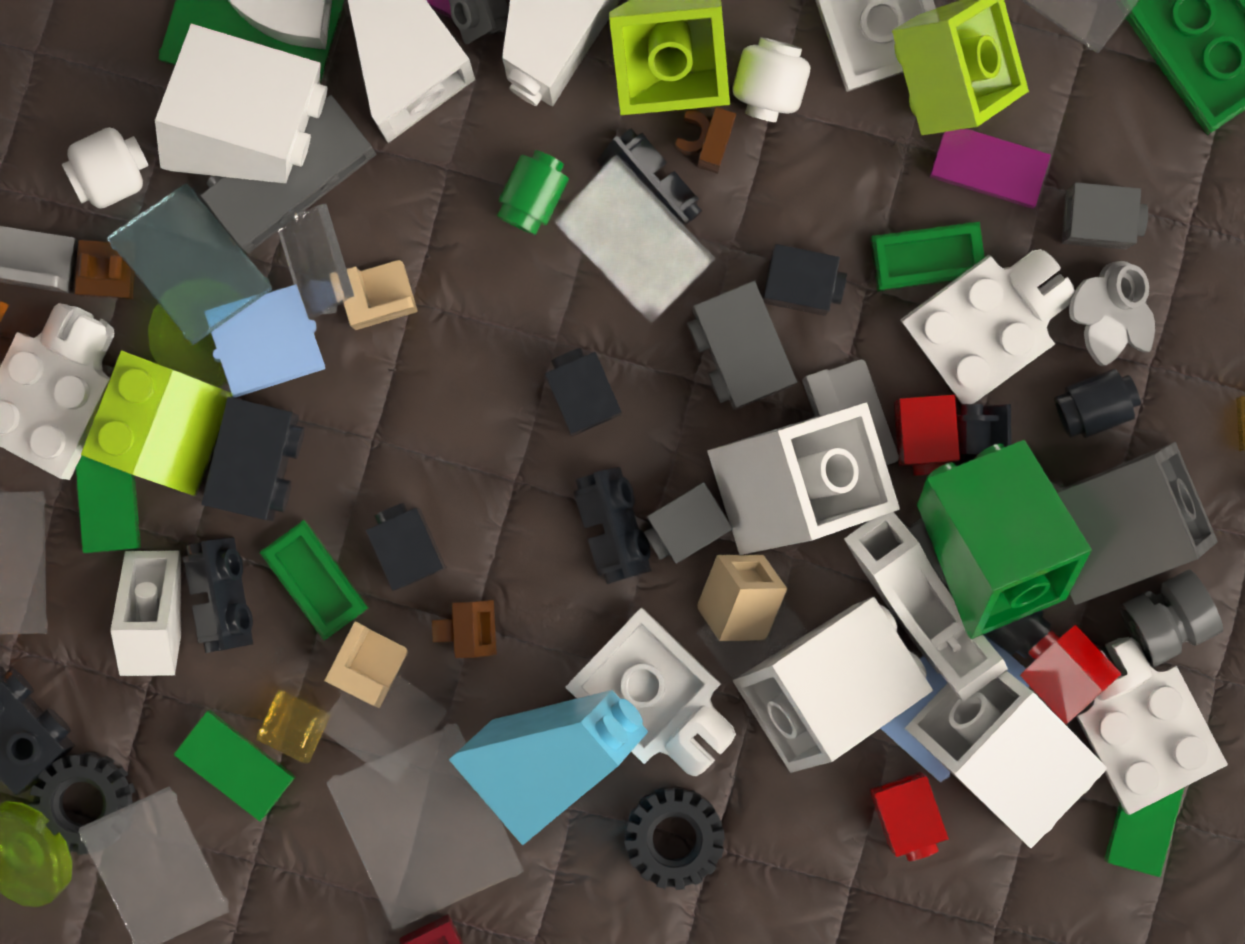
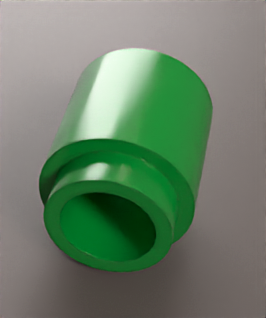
M535 150L532 157L520 155L498 199L502 206L497 217L526 233L536 236L541 225L547 226L569 181V178L561 173L564 163L539 150Z

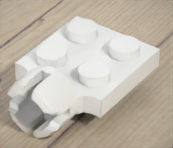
M1034 250L1013 266L1007 268L1000 267L992 256L988 255L900 321L962 405L974 404L1055 345L1046 327L1051 318L1070 305L1075 289L1069 278L1066 277L1064 279L1061 274L1055 276L1039 289L1037 288L1061 269L1055 259L1044 250Z
M58 303L54 306L42 333L33 338L27 334L16 333L0 367V447L60 479L70 480L82 456L81 452L110 380L102 371V360L114 338V328L103 319H100V321L93 319L92 313L81 308Z
M640 608L565 687L576 698L613 690L620 699H626L632 703L642 717V725L649 731L631 751L644 764L653 755L661 752L671 757L687 774L698 776L715 759L693 737L698 733L713 749L722 754L732 743L736 735L733 726L713 707L710 700L714 691L721 683L643 608Z
M1132 637L1120 638L1105 644L1115 667L1120 671L1121 675L1096 697L1084 711L1080 712L1076 718L1096 757L1107 767L1104 772L1125 813L1130 815L1228 764L1177 666L1173 665L1165 670L1156 671L1150 666L1139 643Z

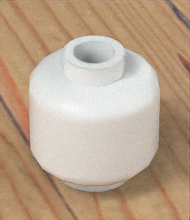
M760 37L758 45H750L744 48L732 86V92L738 100L747 103L745 114L762 120L776 122L779 113L789 114L796 112L800 108L810 74L809 63L800 57L802 48Z
M110 127L71 144L67 152L69 161L62 164L81 204L89 200L97 208H105L140 191L143 186V179L139 170L149 166L135 137L124 140L116 129Z

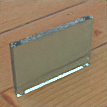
M187 183L107 236L111 248L119 253L183 332L184 338L189 340L192 345L272 290L268 278L261 274L198 198L195 190L190 188Z

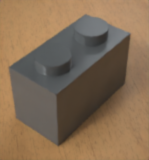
M755 281L693 306L692 312L695 320L687 322L698 352L701 353L709 350L716 370L709 372L708 376L720 403L729 400L733 411L788 389L797 383Z

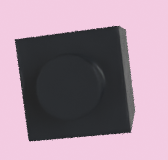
M775 244L771 254L762 298L764 304L826 316L830 311L831 303L840 305L843 298L847 273L838 271L840 257Z
M578 348L551 360L554 369L545 373V376L572 437L622 415V411L596 352L584 356L582 349Z
M400 503L374 515L378 525L367 529L366 532L392 591L399 590L447 568L420 508L407 511L405 504Z

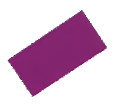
M969 129L947 131L942 134L929 177L1033 209L1037 204L1051 154Z

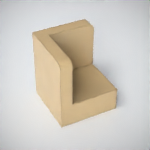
M400 260L360 271L355 266L335 272L350 326L355 330L418 312L405 266Z
M717 555L699 599L698 610L719 641L764 640L769 634L787 587L764 555Z
M355 621L324 681L380 708L407 656L408 650L404 646Z

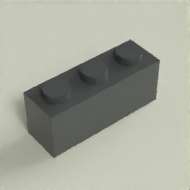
M332 95L325 99L319 118L309 117L304 132L311 135L308 152L302 167L292 166L287 183L211 176L206 182L209 189L200 196L238 245L248 254L377 155L370 143Z

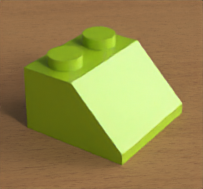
M629 0L609 12L620 115L730 105L721 0Z
M959 0L921 13L892 30L895 41V56L903 69L910 93V108L917 118L921 135L978 127L1029 92L1004 0Z
M121 350L81 455L132 475L196 496L217 443L227 398H233L231 392Z

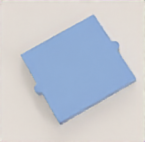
M297 284L205 312L216 347L213 351V357L216 362H221L233 398L325 369V364L314 336L316 322L308 319Z

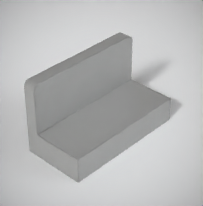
M0 226V283L70 294L78 240L72 237Z
M860 359L831 370L825 369L802 379L815 417L867 402L886 465L898 461L899 455L864 360Z

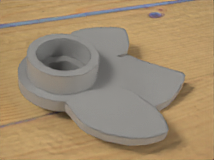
M1125 261L1109 263L1102 269L1099 277L1083 280L1076 288L1069 306L1071 320L1086 325L1084 330L1086 348L1091 357L1100 366L1108 365L1115 360L1127 343L1138 351L1150 352L1154 340V315L1145 303L1149 295L1147 276L1140 267Z

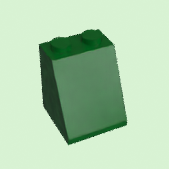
M1025 440L1004 447L1003 444L992 445L979 453L974 460L956 466L955 463H948L938 467L927 476L917 503L965 631L970 639L979 637L1066 600L1092 551Z

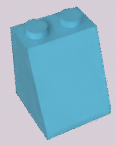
M613 690L493 719L448 760L516 839L524 845L618 767L649 731L642 725L643 720L636 707L628 700L620 699Z

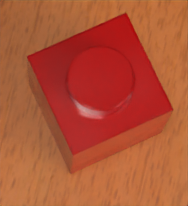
M955 394L900 398L894 401L899 467L913 466V476L929 475L932 471L946 463L960 461Z
M1076 625L1060 638L1053 630L1049 632L1028 652L1035 661L1020 674L1025 682L1065 725L1121 675L1120 671Z
M921 771L869 789L890 851L896 857L905 855L907 861L928 857L939 851L936 843L949 839L928 778Z

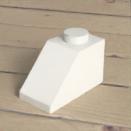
M125 551L111 624V635L120 676L175 675L181 639L180 551Z

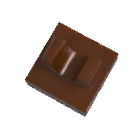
M715 107L710 123L703 113L697 110L686 111L684 121L697 125L701 130V136L698 140L692 142L677 138L675 148L686 155H694L701 152L698 168L718 174L737 113Z
M78 240L75 295L133 300L137 246L133 243Z
M494 600L452 603L453 619L432 620L433 642L454 641L455 658L497 655Z

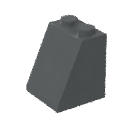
M1176 441L1056 491L1092 549L1070 591L1075 605L1197 560L1218 542Z

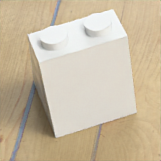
M348 0L371 115L388 143L475 80L470 59L426 0Z
M510 0L502 56L507 79L512 83L509 89L521 99L534 106H537L540 100L553 107L608 21L609 12L617 7L620 0Z
M191 24L155 119L160 168L174 172L287 183L292 166L302 167L305 161L311 138L310 134L304 133L309 117L319 118L325 103L327 86L320 84V62Z
M867 402L707 450L729 523L733 529L732 532L739 555L812 541L900 509Z
M875 597L850 606L733 680V683L790 773L833 762L933 691L926 680L927 673L923 663L914 653L908 651L896 632L897 624L894 617L887 608L877 602Z
M1007 670L964 702L947 683L905 727L918 742L1030 848L1053 828L1063 814L1091 788L1093 783L1107 769L1034 692Z

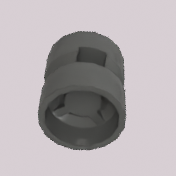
M1190 569L1162 582L1159 594L1155 595L1150 591H1145L1119 605L1122 619L1130 636L1139 643L1151 667H1156L1181 654L1182 644L1185 642L1197 646L1223 632L1221 617L1210 594L1201 580Z

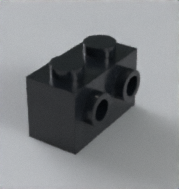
M228 397L201 505L267 521H274L276 511L284 513L291 491V480L284 479L289 458H298L304 437V427L297 426L299 415Z
M0 666V780L14 795H18L28 791L40 780L38 775L43 770L50 768L53 762L63 758L76 745L67 737L71 732L68 724L54 710L47 708L43 711L29 696L34 692L30 683L15 669L10 668L6 671Z

